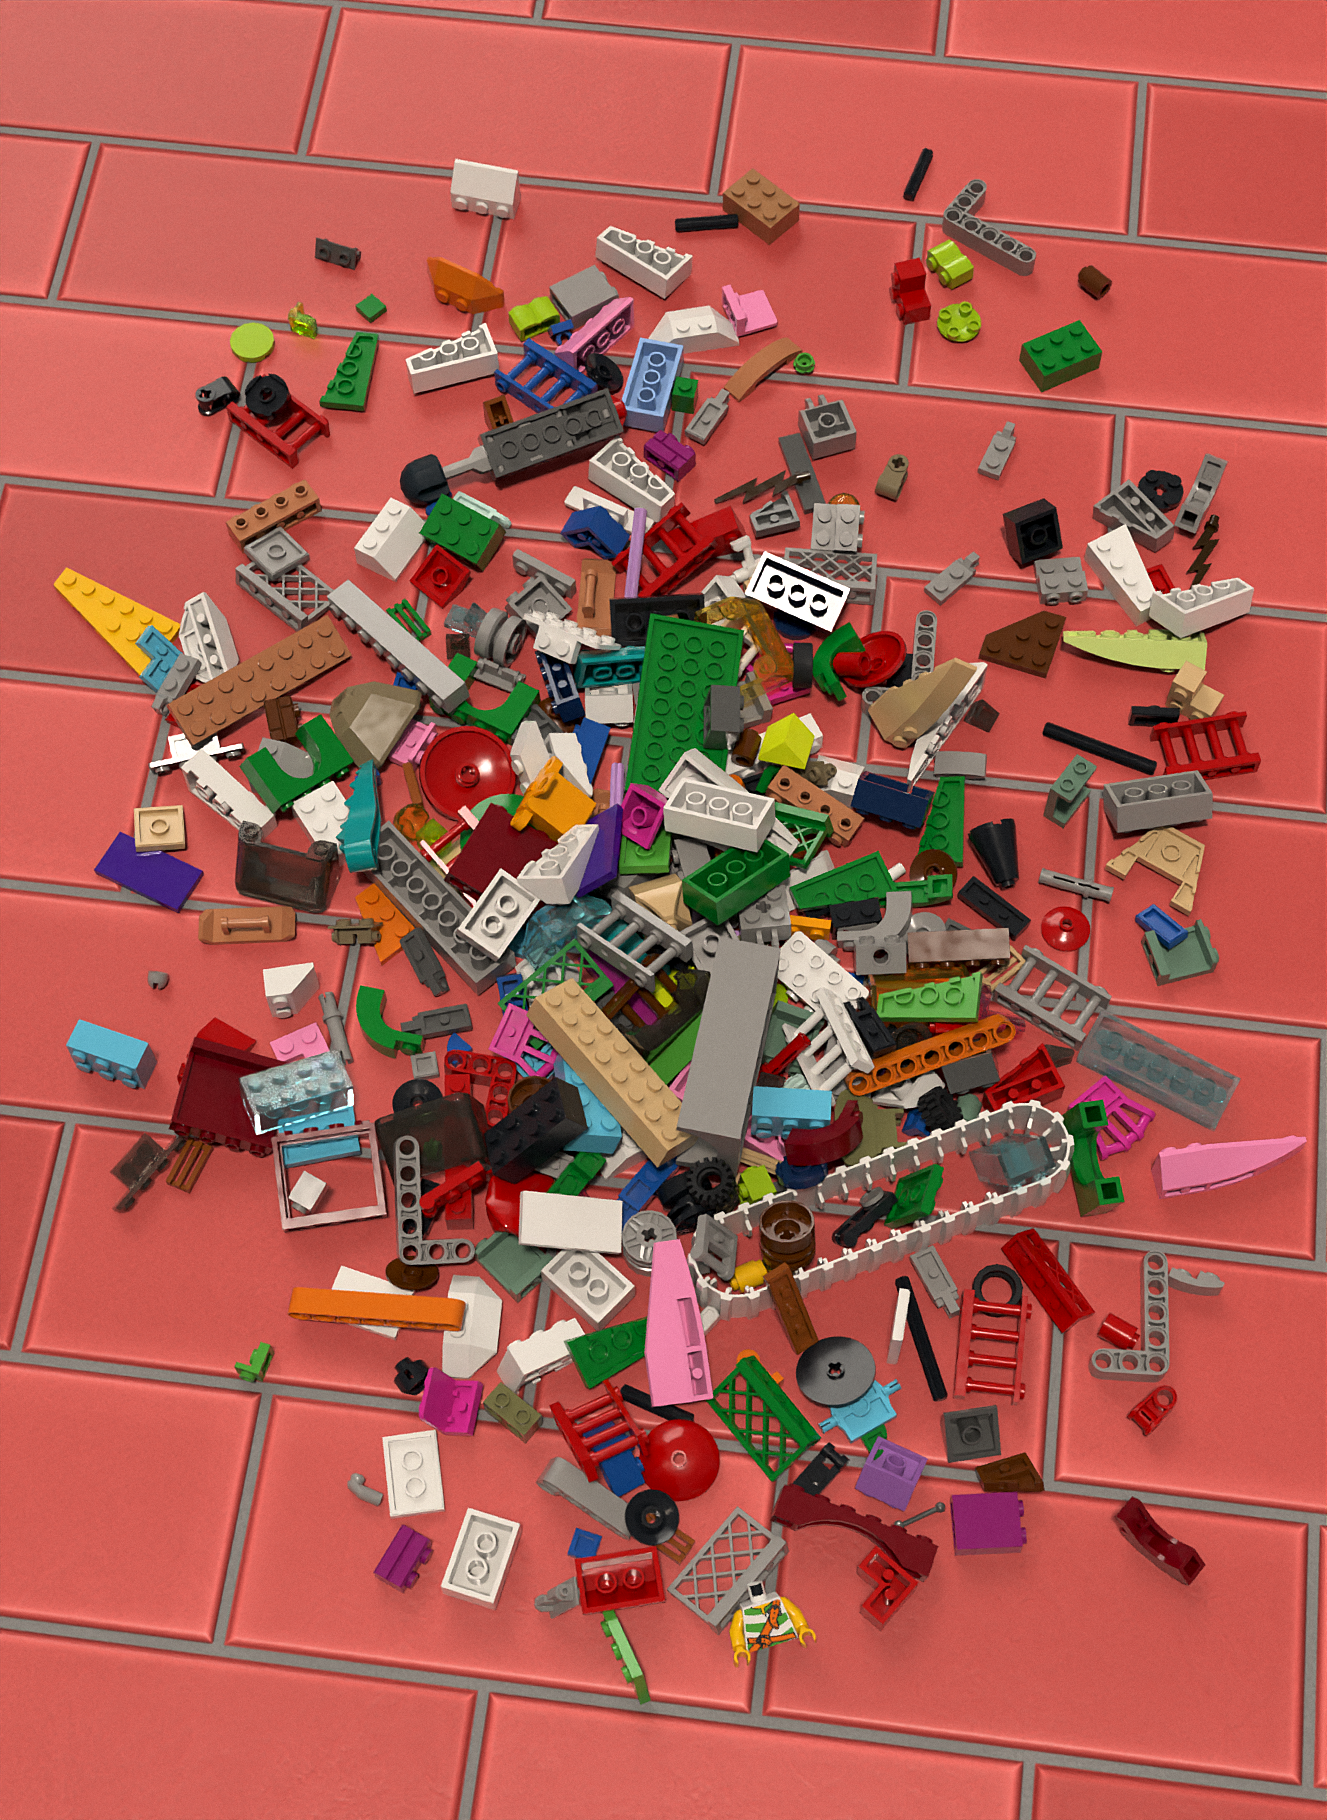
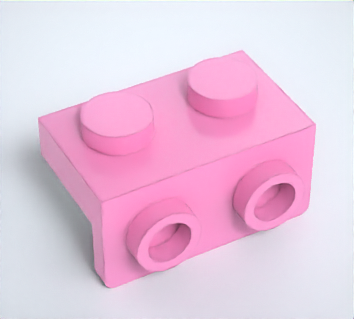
M411 719L401 739L395 744L388 755L389 760L400 766L403 763L410 762L415 771L421 763L426 748L438 736L436 724L431 722L427 726Z

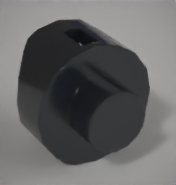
M409 1357L402 1359L395 1366L398 1374L394 1378V1383L402 1393L418 1395L425 1388L424 1382L429 1368L421 1359L414 1362Z

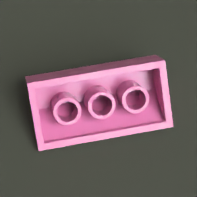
M631 297L614 299L608 305L603 306L600 312L594 318H590L583 328L574 332L564 345H560L554 355L583 374L586 371L585 359L588 355L592 353L604 355L634 328L633 299Z

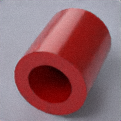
M839 652L833 660V668L839 676H866L871 669V659L867 652Z
M1112 1313L1108 1314L1097 1335L1122 1350H1127L1128 1347L1133 1349L1140 1337L1136 1333L1137 1327Z

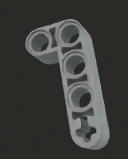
M554 1457L550 1459L536 1484L554 1496L561 1495L621 1538L629 1540L631 1535L625 1524V1510L628 1503L597 1481L589 1483L581 1470L563 1458Z

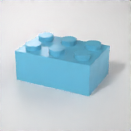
M80 1019L66 1044L78 1069L84 1072H90V1070L97 1072L107 1080H113V1078L120 1080L130 1088H136L137 1086L145 1089L157 1064L148 1042Z
M754 1086L751 1135H756L759 1138L782 1136V1138L787 1139L792 1128L818 1129L830 1125L832 1091Z

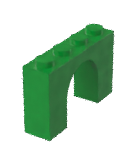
M456 653L448 668L466 683L469 690L476 680L473 676L478 670L477 661ZM518 681L507 700L495 709L480 710L472 707L465 700L449 714L442 707L438 709L432 703L430 697L429 701L430 708L440 715L445 714L459 724L485 729L496 735L504 743L511 745V737L519 729L523 719L528 717L531 707L534 704L538 705L540 703V692Z
M321 714L303 724L295 733L311 756L313 762L312 776L295 778L288 775L280 768L266 747L247 757L239 766L272 814L279 810L282 812L289 810L294 805L295 800L311 793L313 789L320 788L331 782V778L336 776L339 779L350 771L348 767L354 760Z
M1104 1101L1081 1102L1062 1116L1068 1135H1073L1074 1152L1070 1160V1166L1080 1215L1084 1217L1105 1214L1125 1201L1120 1177L1104 1178L1097 1159V1136L1102 1129L1108 1126Z

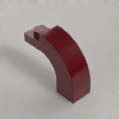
M847 1100L838 1119L828 1126L818 1129L792 1128L784 1143L788 1165L812 1166L837 1160L854 1150L863 1139L861 1127L863 1113L859 1110L858 1100Z
M1132 1496L1116 1516L1122 1525L1120 1531L1143 1556L1171 1577L1190 1586L1204 1568L1205 1563L1195 1548L1178 1541L1164 1531L1154 1521L1139 1499Z

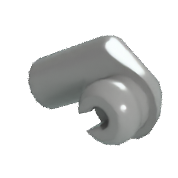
M353 1473L350 1481L347 1482L348 1489L359 1499L378 1506L383 1493L363 1486L364 1476Z

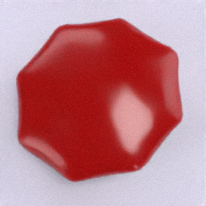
M534 1171L516 1184H512L497 1176H492L488 1183L485 1199L487 1217L494 1232H508L519 1237L520 1192L524 1190L545 1193L554 1182V1179Z

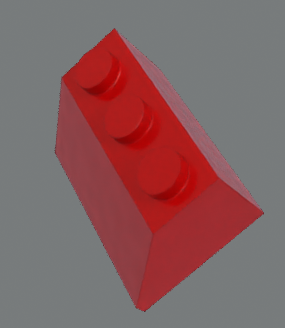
M657 1546L575 1559L583 1615L665 1602Z

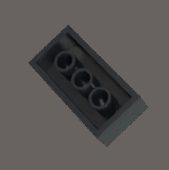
M703 593L609 598L611 637L615 638V643L621 646L645 645L650 613L663 616L678 614L679 619L705 623Z
M555 1077L484 1133L494 1176L516 1184L588 1129L578 1087Z

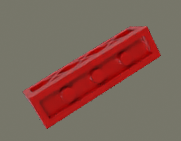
M1034 1228L1015 1234L1001 1248L1062 1333L1069 1331L1077 1322L1091 1317L1095 1313Z

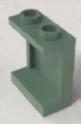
M1077 754L1050 788L1043 816L1064 829L1090 795L1091 790L1084 785L1096 771L1097 766Z
M1201 919L1196 920L1194 926L1184 928L1188 931V938L1171 949H1168L1158 941L1154 930L1144 933L1141 944L1157 986L1214 972L1219 962V955L1216 948H1212L1210 931L1207 926L1204 927Z
M778 1000L772 1009L761 1064L768 1063L788 1045L782 1028L784 1023L799 1028L814 1012ZM824 1018L806 1034L810 1041L818 1036L819 1030L824 1025ZM797 1058L782 1070L792 1077L796 1074L804 1075Z
M495 1231L489 1239L484 1238L477 1244L474 1253L475 1260L519 1303L542 1282L541 1270L553 1258L549 1253L545 1255L537 1246L518 1245L519 1237L511 1233Z

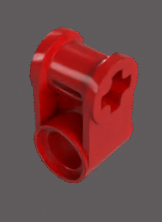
M1167 1385L1159 1386L1145 1400L1141 1401L1129 1413L1127 1418L1129 1420L1133 1419L1144 1430L1146 1436L1150 1435L1173 1410L1178 1398L1176 1391ZM1157 1396H1167L1170 1400V1404H1160L1157 1400Z

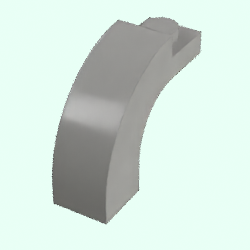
M1208 453L1205 454L1192 489L1181 506L1174 524L1175 526L1196 534L1213 502L1228 461Z
M911 891L886 892L887 908L882 921L877 926L868 930L837 931L839 948H843L846 951H854L853 940H859L861 936H874L875 939H882L886 935L893 934L903 938L912 919L913 899ZM879 949L875 951L874 955L883 953L885 950Z

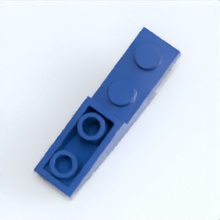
M677 1156L658 1168L649 1159L620 1192L617 1200L622 1201V1232L625 1223L630 1217L643 1211L651 1200L657 1197V1189L664 1182L671 1179L679 1170L681 1165H676Z

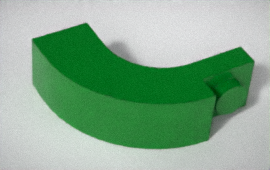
M850 622L830 634L819 646L813 658L814 678L823 692L827 691L829 695L834 693L838 701L846 698L847 695L840 684L839 675L833 668L834 658L839 652L866 651Z
M360 985L356 999V1013L360 1029L366 1041L379 1053L396 1059L398 1050L407 1055L422 1054L425 1048L422 1035L394 1030L382 1020L387 1002L385 990Z

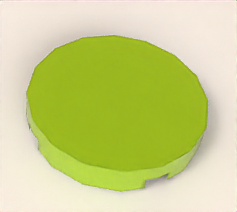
M260 323L243 324L232 333L230 338L232 353L243 362H260L265 359V356L273 352L275 346L273 333L267 326Z

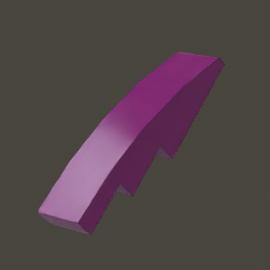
M590 949L587 951L588 955L614 984L610 989L616 994L630 977ZM583 957V965H590ZM584 967L594 980L600 977L594 968ZM637 992L627 1001L648 1026L652 1025L657 1019V1014Z

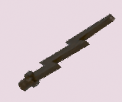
M784 470L755 486L757 478L714 499V502L719 504L746 493L743 500L744 504L775 487L772 497L796 484L801 485L803 481L810 480L809 470L801 473L796 471L794 475L783 480L786 472Z
M1217 515L1210 516L1209 521L1205 524V531L1193 547H1203V549L1186 572V574L1197 572L1189 590H1191L1192 585H1197L1201 582L1212 564L1203 563L1220 540H1209L1212 534L1219 529L1218 522L1220 518Z

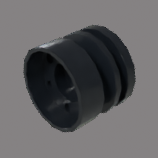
M690 1171L672 1177L664 1182L656 1191L663 1209L669 1211L667 1217L671 1219L678 1235L695 1232L698 1216L708 1214L714 1219V1214L723 1211V1208L718 1203L715 1204L716 1209H711L709 1205L707 1208H704L701 1203L698 1205L695 1202L686 1184L688 1182L686 1177L687 1174H691ZM707 1177L702 1182V1188L710 1191L712 1190V1184Z

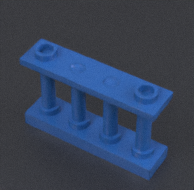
M530 338L523 343L524 358L507 375L498 369L494 371L496 387L501 392H507L536 413L554 408L548 402L564 387L569 386L575 392L563 404L598 392L596 382ZM530 364L539 366L541 369L524 386L514 381ZM547 375L557 378L558 381L541 398L531 392Z

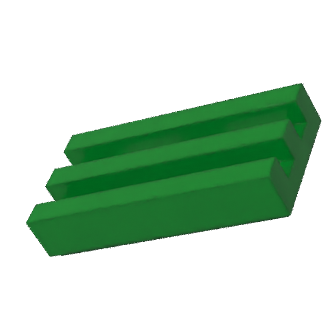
M406 599L401 600V604L396 603L393 609H386V613L409 632L395 615L399 613L417 636L415 639L419 642L432 635L429 627ZM403 609H405L409 613V615L413 618V620L417 623V625L421 628V630L424 633L420 632V630L416 627V625L412 622V620L408 617V615L404 612Z

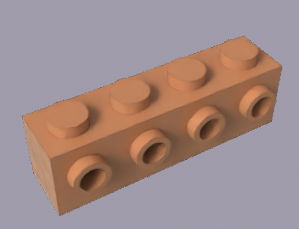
M304 479L299 483H294L288 489L272 495L266 501L252 506L240 515L233 516L226 522L229 535L244 554L245 546L281 526L286 531L321 512L320 500Z
M785 765L782 766L767 787L765 795L769 798H774L775 802L829 815L834 831L828 839L837 846L842 845L846 848L863 823L864 817Z

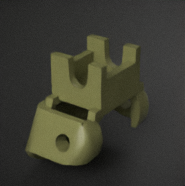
M847 1089L840 1093L836 1101L834 1121L840 1116L847 1100H858L859 1110L863 1113V1123L861 1126L863 1139L854 1150L841 1157L846 1166L856 1165L859 1159L866 1156L874 1158L882 1155L883 1150L889 1147L897 1149L906 1145L907 1142H898L896 1127L901 1126L904 1108L878 1109V1104H873L872 1098L864 1095H854Z

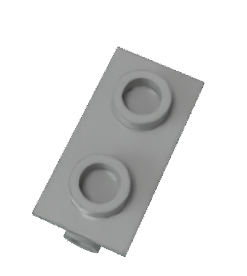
M486 657L479 658L477 662L478 670L473 676L478 680L510 693L518 681L523 683L526 677L520 671L500 666Z
M572 1577L548 1590L547 1595L537 1596L534 1601L535 1608L540 1612H550V1619H553L578 1606L580 1591L576 1583V1577Z

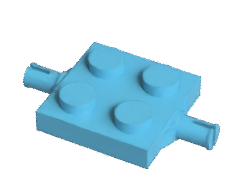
M895 1379L885 1386L874 1380L869 1392L859 1401L845 1407L829 1408L831 1417L818 1423L822 1433L824 1434L837 1426L844 1432L850 1444L876 1428L895 1419L897 1414L890 1404L889 1395L901 1389L898 1380Z

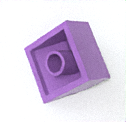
M878 1436L864 1464L855 1489L861 1491L866 1496L874 1497L887 1503L892 1508H898L905 1512L928 1458ZM883 1449L882 1455L874 1461L877 1451Z

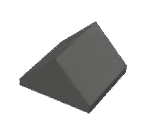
M996 1405L943 1413L940 1427L948 1463L1001 1455L998 1409Z

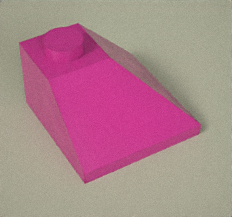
M631 783L621 804L623 808L621 833L645 849H650L664 818L663 808L667 803L666 796L648 785Z

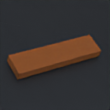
M784 1262L764 1275L763 1278L792 1350L798 1355L819 1340L791 1269Z

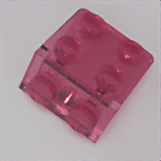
M982 983L978 1021L1001 1014L1007 1017L1014 1025L1015 1034H1018L1019 1031L1025 1032L1024 1018L988 1010L992 996L991 985ZM1002 1024L999 1027H1002L1005 1030L1006 1024Z

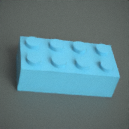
M558 1053L554 1062L555 1077L578 1087L588 1129L564 1146L563 1150L613 1154L622 1137L620 1124Z

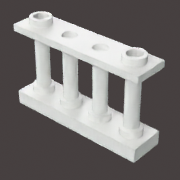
M821 987L816 992L820 1002L819 1008L799 1028L786 1023L782 1025V1028L786 1035L785 1039L789 1044L800 1032L806 1035L821 1019L827 1016L829 1020L828 1026L796 1058L811 1090L831 1091L853 1069L869 1073L875 1066L839 994ZM835 1033L838 1038L837 1044L816 1062L813 1053ZM844 1052L847 1057L846 1062L831 1077L825 1080L822 1071ZM832 1095L831 1106H834L836 1101Z

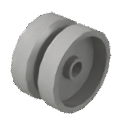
M492 608L486 614L477 632L474 654L481 658L491 659L493 657L494 663L505 668L509 667L515 661L523 645L527 621L515 615L508 618V614L505 611Z

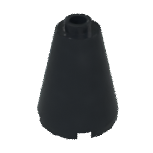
M1011 818L1000 819L1001 824H993V821L973 828L968 833L971 844L994 884L1001 886L1002 889L1015 886V882L1019 880L1016 824L1014 819Z

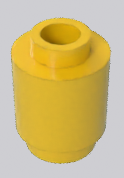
M760 1259L757 1261L750 1260L735 1267L734 1275L728 1281L733 1291L738 1290L741 1294L744 1293L746 1286L755 1288L764 1284L763 1276L767 1274V1271Z

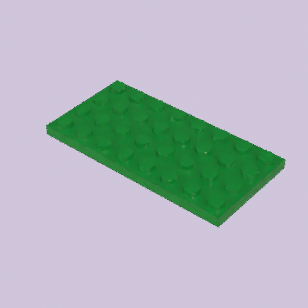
M650 613L624 794L627 793L631 783L648 785L658 791L684 752L696 748L725 772L728 749L703 748V707L711 685L737 686L744 630Z

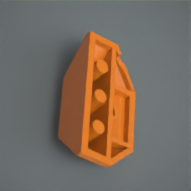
M442 257L427 258L428 275L434 295L441 302L449 303L459 310L470 314L504 307V290L499 287L496 288L480 274Z

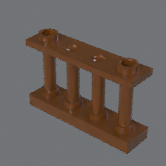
M652 953L647 955L642 960L641 965L648 967L661 954ZM662 968L654 975L673 995V1001L668 1007L664 1008L649 990L638 986L630 978L603 1008H600L609 1020L621 1010L641 1032V1037L631 1045L644 1060L701 998L696 990L680 989ZM635 992L657 1014V1019L652 1025L648 1026L627 1003Z

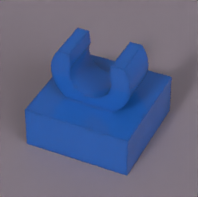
M570 319L551 325L547 330L550 337L556 336L555 342L560 346L562 344L560 337L565 335L569 340L572 336L569 331L574 326Z
M918 1107L909 1110L901 1132L908 1136L918 1134L920 1137H929L930 1132L925 1128L927 1121L922 1119V1112L918 1110Z

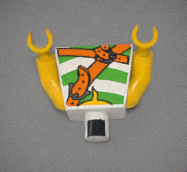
M762 1581L747 1584L750 1599L739 1603V1610L734 1613L729 1629L732 1649L735 1652L733 1658L735 1667L738 1668V1657H744L747 1661V1666H749L751 1652L798 1638L797 1633H800V1643L804 1648H807L803 1641L806 1636L813 1637L814 1642H817L815 1632L808 1629L809 1625L801 1610L787 1597H779L776 1592L766 1594Z

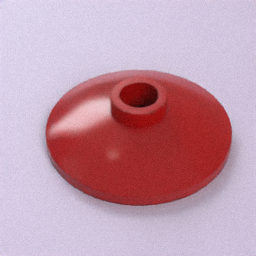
M1067 906L1056 907L1044 916L1041 923V934L1050 947L1062 952H1072L1083 947L1088 941L1090 924L1086 916L1079 910ZM1063 923H1068L1071 927L1066 928L1063 926Z

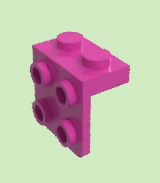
M429 1368L424 1382L425 1388L422 1402L419 1405L420 1420L445 1435L473 1436L483 1384L479 1381L454 1380L437 1368Z

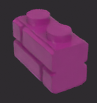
M659 430L644 445V458L676 481H681L686 476V473H689L696 465L694 450L689 445L684 446L679 443L672 433L667 434Z
M402 1524L374 1570L375 1577L401 1593H404L407 1587L411 1589L418 1579L419 1574L416 1571L421 1563L425 1565L433 1553V1550L430 1549L432 1546L431 1541Z

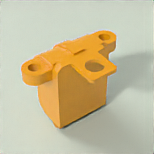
M553 756L546 762L535 780L526 789L524 798L518 806L510 825L516 830L521 831L529 822L537 830L544 831L549 835L550 839L558 843L557 840L575 825L587 824L597 807V803L558 773L563 762L556 756Z

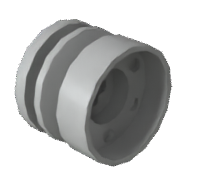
M648 1210L640 1211L631 1216L625 1223L622 1232L623 1256L628 1267L635 1273L651 1277L653 1244L655 1242L677 1239L676 1228L671 1219L661 1212ZM650 1236L654 1237V1240L650 1239L649 1242L645 1241V1239H649Z

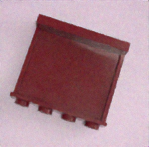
M490 803L443 881L478 901L500 869H503L517 879L521 871L531 860L537 862L542 858L541 852L546 848L551 850L558 843L550 839L549 835L544 831L536 830L529 826V824L521 831L516 830L510 825L514 816L509 814L503 806ZM540 899L521 928L526 931L530 930L545 906V902Z
M194 1037L169 1129L180 1136L192 1135L199 1137L201 1141L206 1143L218 1142L224 1144L228 1149L238 1150L240 1148L248 1150L254 1156H268L272 1150L271 1137H274L277 1118H279L287 1081L292 1072L293 1064Z

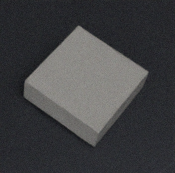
M435 1051L410 1056L414 1079L428 1080L439 1078Z

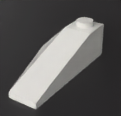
M586 824L572 827L557 840V846L551 850L546 848L541 852L542 858L537 862L531 860L517 877V882L546 904H569L579 890L599 831V825Z

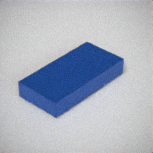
M1155 904L1135 916V922L1147 932L1154 930L1158 941L1168 949L1188 938V931Z

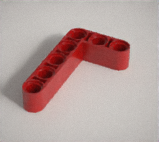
M453 1049L447 1052L444 1057L445 1074H470L472 1083L490 1086L474 1163L479 1161L481 1165L488 1164L491 1166L487 1146L484 1145L486 1142L484 1133L496 1125L489 1121L490 1118L498 1117L502 1120L508 1115L507 1099L509 1090L516 1082V1065L507 1058ZM453 1061H458L462 1065L453 1068L449 1064ZM478 1066L486 1068L484 1072H477L474 1069ZM501 1071H509L511 1075L503 1077L499 1073ZM497 1094H504L506 1098L503 1100H497L494 1098V1096ZM492 1169L485 1171L486 1178L483 1183H488L491 1177L494 1176Z

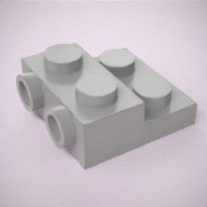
M814 503L811 549L857 552V548H862L863 534H858L859 525H864L865 511H860V505Z
M1080 557L1034 560L1033 567L1040 604L1054 605L1062 602L1078 603L1086 601L1088 587L1085 571H1082Z
M542 575L536 579L531 577L522 585L524 590L519 594L517 591L512 593L506 599L508 604L505 606V610L511 616L515 615L524 619V613L532 614L533 611H538L544 614L546 612L555 613L560 616L559 620H561L572 610L569 604ZM524 619L527 621V629L536 637L540 625Z

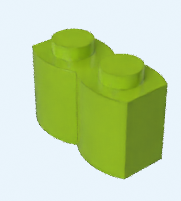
M950 239L927 251L926 264L931 271L934 270L938 274L940 282L948 288L953 289L973 278L974 267L972 263Z
M548 296L537 297L529 304L515 306L508 312L509 323L520 341H526L528 338L532 339L540 333L548 332L547 329L551 325L560 323V315Z

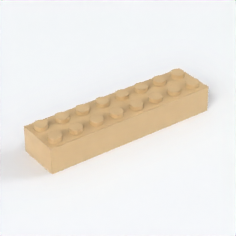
M573 978L534 999L526 1016L657 1168L696 1143L699 1137L677 1131L682 1102Z

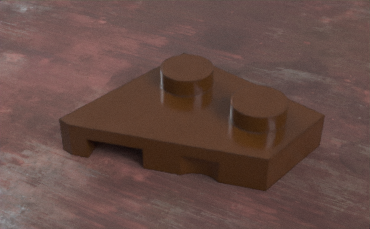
M1026 1452L975 1467L976 1477L985 1492L1045 1491L1044 1482Z

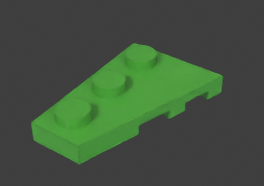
M614 1610L602 1612L604 1621L600 1622L606 1638L611 1636L614 1644L610 1645L617 1661L621 1659L624 1665L621 1668L627 1684H632L640 1705L651 1699L641 1668Z

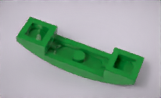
M952 874L928 876V880L894 882L898 892L911 891L913 907L927 906L953 899ZM887 899L878 900L880 908H887Z
M579 1151L545 1193L578 1196L587 1182L593 1179L606 1162V1159L599 1153Z

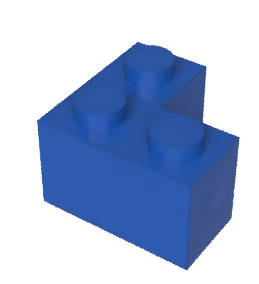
M601 506L572 512L560 532L574 548L590 545L603 559L615 558L623 550L630 537L624 530V527L616 522L609 515V512Z
M613 1421L582 1434V1436L588 1438L615 1424ZM623 1433L591 1448V1451L595 1453L629 1437V1435ZM635 1446L599 1463L600 1470L608 1487L618 1497L645 1483L641 1474L645 1469L638 1456L634 1458L632 1453L635 1450Z

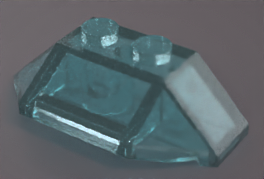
M587 895L580 898L574 896L569 904H548L528 917L522 948L523 956L536 971L573 939L577 940L576 925L578 923H582L587 928L592 929L612 912V908L605 900Z

